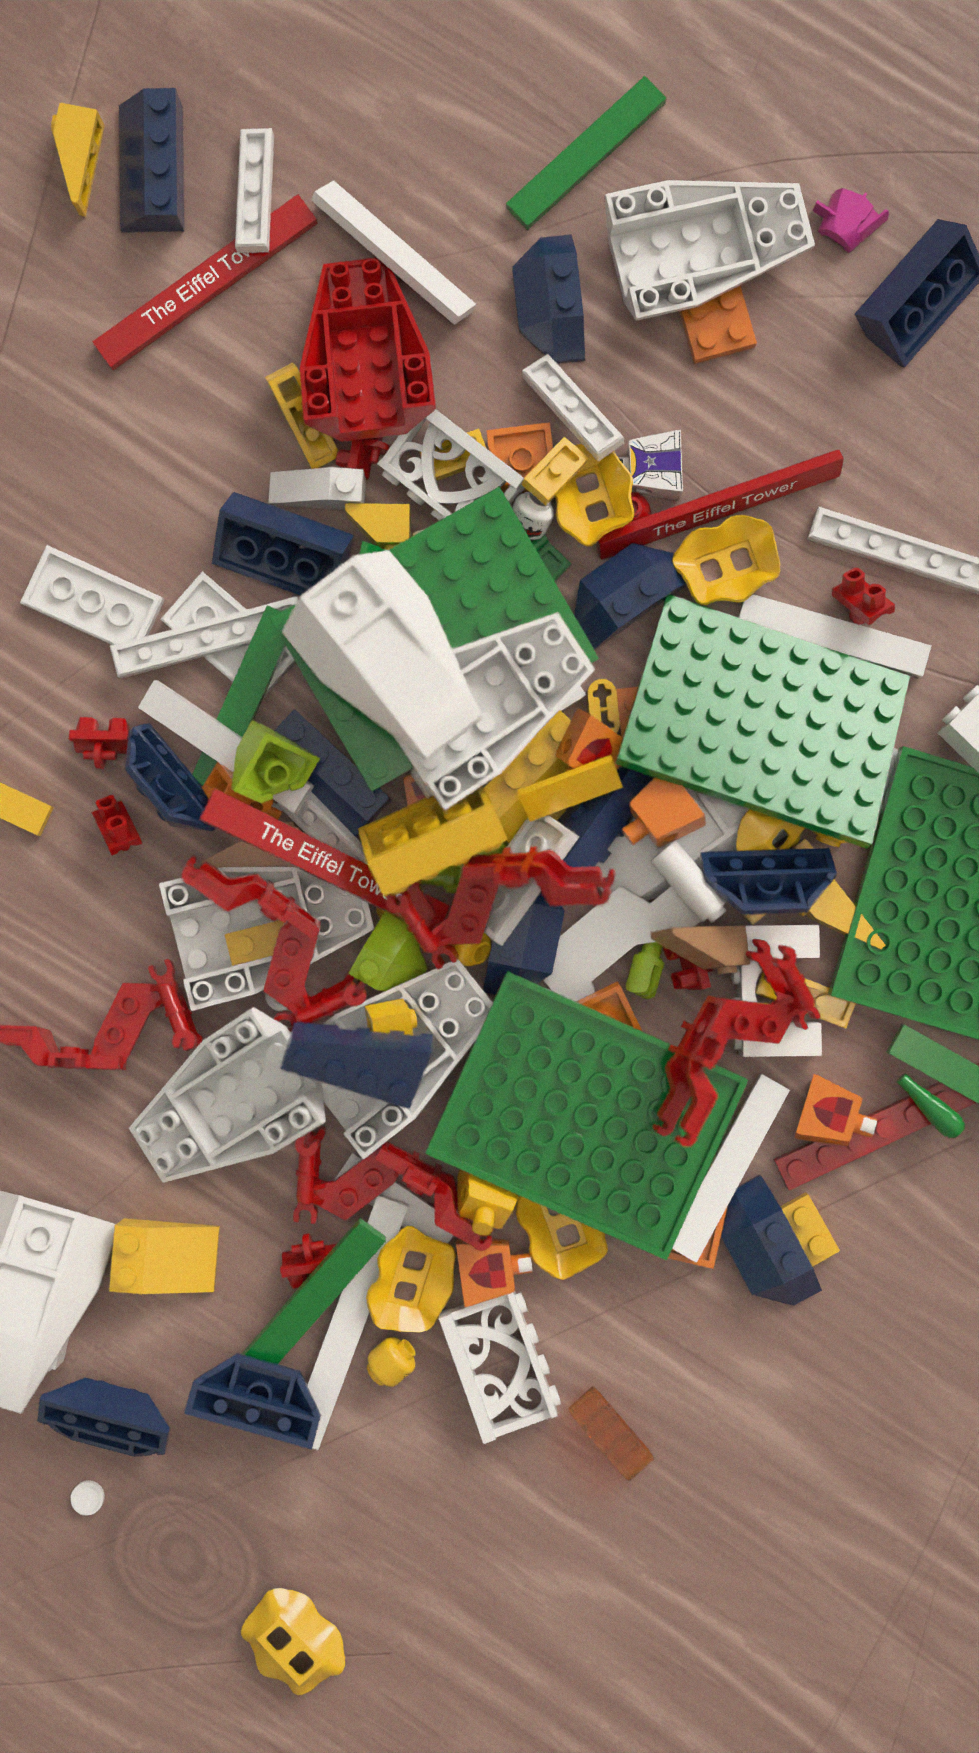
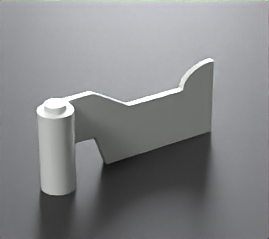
M675 840L650 861L671 886L649 903L620 885L611 893L606 904L596 905L560 936L553 972L543 981L552 991L578 1001L594 993L595 988L592 981L630 949L638 944L656 942L651 939L650 932L669 928L695 927L699 922H703L707 918L712 923L726 911L723 905L727 901L705 882L702 870Z

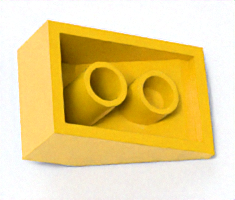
M122 1219L115 1225L109 1292L134 1294L214 1292L220 1226Z

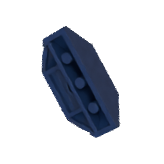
M572 234L541 237L512 266L519 332L544 355L548 354L557 364L585 361L584 314L577 252Z
M632 543L580 580L574 616L594 650L663 603L667 596L674 595L687 586L681 574L675 570L672 564V558L675 553Z
M150 723L133 727L129 731L125 770L136 784L139 793L148 798L156 808L158 816L172 827L204 831L217 830V828L199 820L209 800L201 784Z
M830 848L700 853L705 882L742 915L808 913L837 875Z
M540 892L504 944L501 946L495 941L492 942L483 986L485 993L496 995L507 971L536 984L552 974L565 913L562 905H549L543 893Z
M758 1175L739 1185L728 1204L721 1238L751 1295L794 1306L822 1291L809 1259L763 1177Z
M239 1353L234 1354L193 1380L184 1414L311 1450L321 1419V1413L300 1370Z
M85 1377L44 1393L39 1399L37 1421L43 1425H49L54 1431L72 1441L133 1457L150 1456L153 1454L165 1455L170 1428L147 1393Z

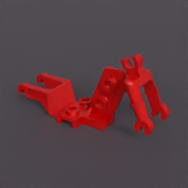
M531 846L528 853H512L511 847H505L502 854H476L471 856V859L463 865L449 916L444 920L439 919L433 909L434 905L428 901L420 888L422 879L410 884L409 888L402 892L400 901L397 900L396 895L389 894L386 904L390 911L400 914L407 925V931L412 933L425 953H431L432 962L439 970L443 968L445 963L440 954H447L452 963L456 962L459 957L456 948L451 944L481 943L499 885H504L506 888H519L524 884H528L530 878H534L549 905L594 904L601 906L606 904L610 898V887L615 881L616 873L611 868L607 874L608 877H603L602 870L598 866L571 867L554 851L544 850L538 852L537 846ZM596 887L603 888L602 894L597 893Z
M191 856L188 859L181 875L184 883L194 887L222 909L228 912L257 899V904L261 906L260 911L263 915L274 922L279 919L284 923L278 933L263 991L290 1011L283 1010L275 1014L274 1020L278 1022L283 1019L290 1021L291 1026L288 1027V1030L291 1033L294 1022L313 1024L327 1016H333L335 1012L348 1005L359 1006L364 1003L367 992L364 990L366 984L360 980L357 983L352 982L355 977L348 974L349 971L345 974L344 980L329 988L321 989V992L311 997L309 996L305 988V981L321 922L297 905L292 896L286 897L273 887V882L270 880L266 882L259 874L252 873L231 878L209 862H204L199 868H196L194 866L197 860L196 856Z
M754 938L752 943L757 947V952L748 950L745 954L748 959L758 963L764 974V980L770 984L777 997L775 1001L768 1004L708 995L693 1023L683 1021L681 1027L686 1032L678 1047L671 1044L668 1048V1051L675 1054L665 1066L670 1091L658 1111L657 1116L663 1121V1125L653 1126V1130L656 1133L667 1136L673 1132L678 1118L692 1095V1102L679 1125L686 1134L684 1137L676 1136L674 1140L684 1147H690L696 1142L702 1126L718 1099L716 1091L702 1068L713 1069L715 1063L721 1058L728 1039L779 1044L792 1020L796 1027L806 1030L808 1028L804 1021L806 1013L810 1018L816 1020L820 1018L817 1008L813 1007L815 1000L805 983V977L803 974H800L795 965L797 954L792 947L779 945L778 950L783 954V958H773L770 953L769 943L765 940Z
M169 959L164 960L167 972L162 976L157 974V969L154 965L148 966L150 976L156 980L157 984L122 983L98 1031L90 1055L89 1049H81L79 1047H60L59 1053L49 1029L36 1026L0 1025V1043L9 1046H21L32 1062L38 1066L65 1069L126 1070L127 1060L151 1012L163 1006L166 1011L165 1017L169 1019L174 1032L172 1038L174 1048L179 1049L182 1046L183 1050L190 1051L195 1049V1047L197 1048L204 1040V1037L196 1030L191 1016L192 1011L188 1009L182 990L178 987L174 976L175 967Z
M321 1127L317 1133L311 1130L296 1140L295 1148L299 1153L298 1170L296 1169V1175L298 1176L297 1206L293 1211L294 1222H299L301 1210H308L311 1213L310 1224H315L319 1211L317 1205L339 1218L347 1220L393 1185L401 1174L403 1175L402 1181L407 1183V1188L419 1195L425 1193L429 1196H432L434 1192L435 1225L472 1245L478 1251H486L491 1246L492 1236L490 1234L479 1235L475 1233L472 1229L473 1220L462 1217L458 1213V1190L455 1177L441 1171L442 1166L438 1163L433 1167L419 1159L420 1154L414 1151L413 1154H410L387 1141L335 1181H323L319 1179V1167L322 1165V1160L320 1159L321 1141L326 1135V1128ZM480 1236H482V1237H486V1236H487V1238H485V1240H483V1241L480 1240Z

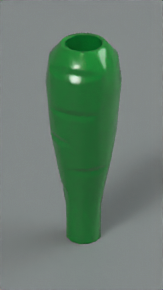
M906 1073L897 1080V1083L908 1093L928 1121L944 1137L956 1138L964 1131L965 1122L963 1118L949 1105L915 1083Z

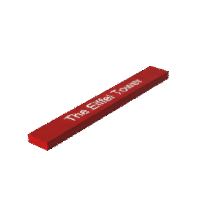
M297 194L271 213L269 252L238 253L235 248L234 239L92 341L114 371L318 224L316 217L300 195Z
M834 450L631 521L625 526L614 529L602 536L597 541V552L600 559L603 560L616 555L632 543L646 545L840 477L844 458L840 450Z
M217 789L213 790L199 820L402 919L399 913H394L387 907L386 899L388 895L383 896L369 865ZM403 893L396 894L398 901H400ZM425 894L428 901L434 905L433 909L439 919L444 920L450 905Z

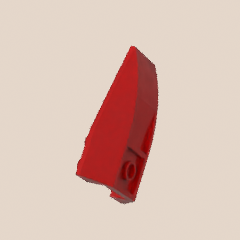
M378 258L323 264L301 359L300 380L304 424L341 442L407 434L436 409L429 350L393 271Z

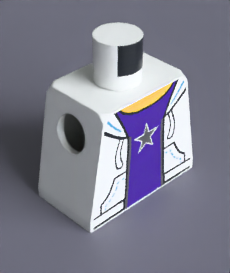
M681 430L630 440L627 447V457L618 458L633 477L632 491L643 496L679 500L683 492Z

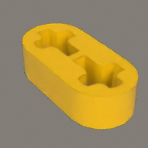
M607 679L595 680L587 691L588 713L601 721V713L606 712L607 722L614 725L610 729L618 733L620 720L616 688ZM598 686H603L604 691H610L611 694L606 697L605 707L600 708L599 697H593V693L597 692Z

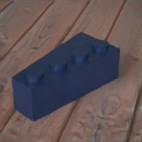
M620 766L617 769V773L623 786L622 788L566 808V811L557 822L579 838L563 860L571 867H595L598 862L604 864L611 854L608 850L609 846L616 837L624 836L621 829L629 824V818L632 815L629 806L630 802L655 777Z
M294 1022L280 1069L410 1109L432 1054L433 1034L421 1033L420 1036L404 1035V1031L390 1030V1033L370 1032L369 1028L357 1027V1030L339 1029V1026Z

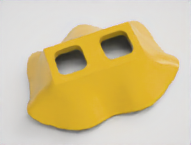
M581 443L575 446L589 459L583 468L555 496L557 502L556 520L566 533L574 537L582 545L588 547L594 545L605 534L623 527L633 520L634 508L631 501L633 477L619 460L615 451L597 461ZM589 474H595L599 487L586 493L579 492L576 483L577 479ZM600 502L605 503L609 515L604 519L590 522L586 514V508Z
M746 515L731 516L718 527H704L692 531L684 539L672 558L675 570L681 574L692 597L701 605H708L715 601L744 602L761 586L777 579L780 574V560L773 528L762 519ZM746 549L752 566L737 571L732 563L730 553ZM714 559L718 562L722 577L707 582L704 579L700 565Z
M748 809L741 818L737 830L736 850L789 849L799 843L801 833L805 828ZM783 829L788 835L787 840L783 845L775 848L772 844L773 839Z
M519 1195L516 1207L517 1219L530 1237L529 1252L531 1258L542 1270L556 1279L566 1280L598 1263L605 1257L608 1251L605 1233L563 1214L551 1215L547 1207ZM574 1224L580 1235L579 1241L562 1246L556 1231L564 1226Z
M413 1226L404 1227L393 1239L387 1242L380 1250L377 1258L379 1278L369 1287L366 1295L367 1306L373 1323L380 1329L398 1332L418 1333L431 1329L454 1291L453 1273L456 1257L454 1248L446 1242L424 1235ZM408 1251L426 1255L422 1269L415 1270L403 1266ZM398 1282H408L417 1286L412 1300L394 1297Z
M282 1588L268 1591L242 1626L241 1636L251 1645L260 1674L285 1682L296 1695L306 1694L320 1682L330 1676L339 1675L344 1670L345 1655L339 1630L331 1622L320 1616L312 1600L302 1593ZM277 1627L284 1628L291 1636V1640L280 1650L275 1649L267 1640V1636ZM300 1651L306 1652L314 1661V1664L304 1674H298L289 1664V1661Z

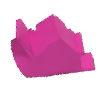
M844 188L838 189L832 194L828 206L817 200L813 208V212L823 218L818 232L840 244L848 253L888 220L889 211L885 209L878 214L873 209L874 206L866 198V192L861 195Z

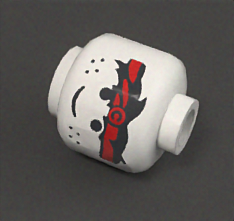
M527 492L520 494L512 506L530 540L541 539L546 534L554 517V509L551 502L545 506L533 494Z

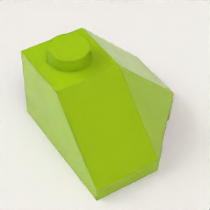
M252 720L236 748L231 789L259 803L274 799L273 795L289 789L295 791L304 787L320 758L279 732Z
M385 911L348 974L376 990L387 991L425 974L428 968L425 958L421 954L419 944L412 933L407 931V925L404 920Z

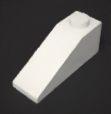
M335 467L271 472L268 504L272 506L345 510V503H365V474L363 469Z

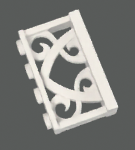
M436 409L407 434L399 435L384 457L377 463L384 469V472L381 474L395 486H398L401 482L409 488L406 495L421 506L424 502L428 503L434 508L431 514L439 521L452 514L442 504H457V511L508 482L510 486L504 495L511 505L519 493H522L525 489L521 485L524 480L521 475ZM429 420L430 423L426 430L423 445L411 442L425 421ZM444 440L451 442L452 448L450 452L439 453L435 451V446L443 449L442 442ZM408 450H417L422 452L421 459L412 457L407 460V462L415 464L414 471L412 473L404 472L399 463L401 455ZM467 450L471 454L466 462L465 472L468 483L472 488L457 492L440 491L435 477L434 458L443 461L453 460ZM482 466L485 468L486 473L483 477H478L483 482L478 485L474 479L473 471L476 467ZM423 477L427 493L416 485L414 481H418Z
M514 1291L513 1293L469 1307H464V1304L454 1308L450 1307L442 1310L439 1315L440 1324L483 1444L496 1440V1437L558 1416L556 1406L560 1405L561 1401L555 1385L550 1387L548 1385L545 1375L549 1374L550 1370L544 1354L538 1356L534 1346L539 1340L533 1323L527 1325L523 1313L527 1312L528 1309L522 1292L516 1294ZM499 1305L505 1306L511 1311L512 1320L509 1324L502 1323L500 1321L501 1314H499L495 1319V1328L488 1326V1315L494 1307ZM482 1311L481 1325H458V1319ZM518 1327L520 1329L524 1343L515 1336L511 1335L517 1330ZM478 1338H483L482 1352L477 1355L472 1354L469 1346L473 1343L479 1346ZM490 1340L508 1347L520 1356L516 1372L508 1387L498 1377L490 1374L476 1375L474 1370L486 1360L490 1349ZM530 1363H532L537 1379L527 1377ZM487 1384H494L500 1389L502 1394L499 1396L495 1390L493 1395L488 1396L485 1394L484 1388ZM531 1388L537 1389L541 1395V1402L536 1408L525 1409L516 1402L515 1397L517 1394L525 1401H532L528 1397L527 1391ZM509 1405L518 1414L497 1423H493L492 1420Z

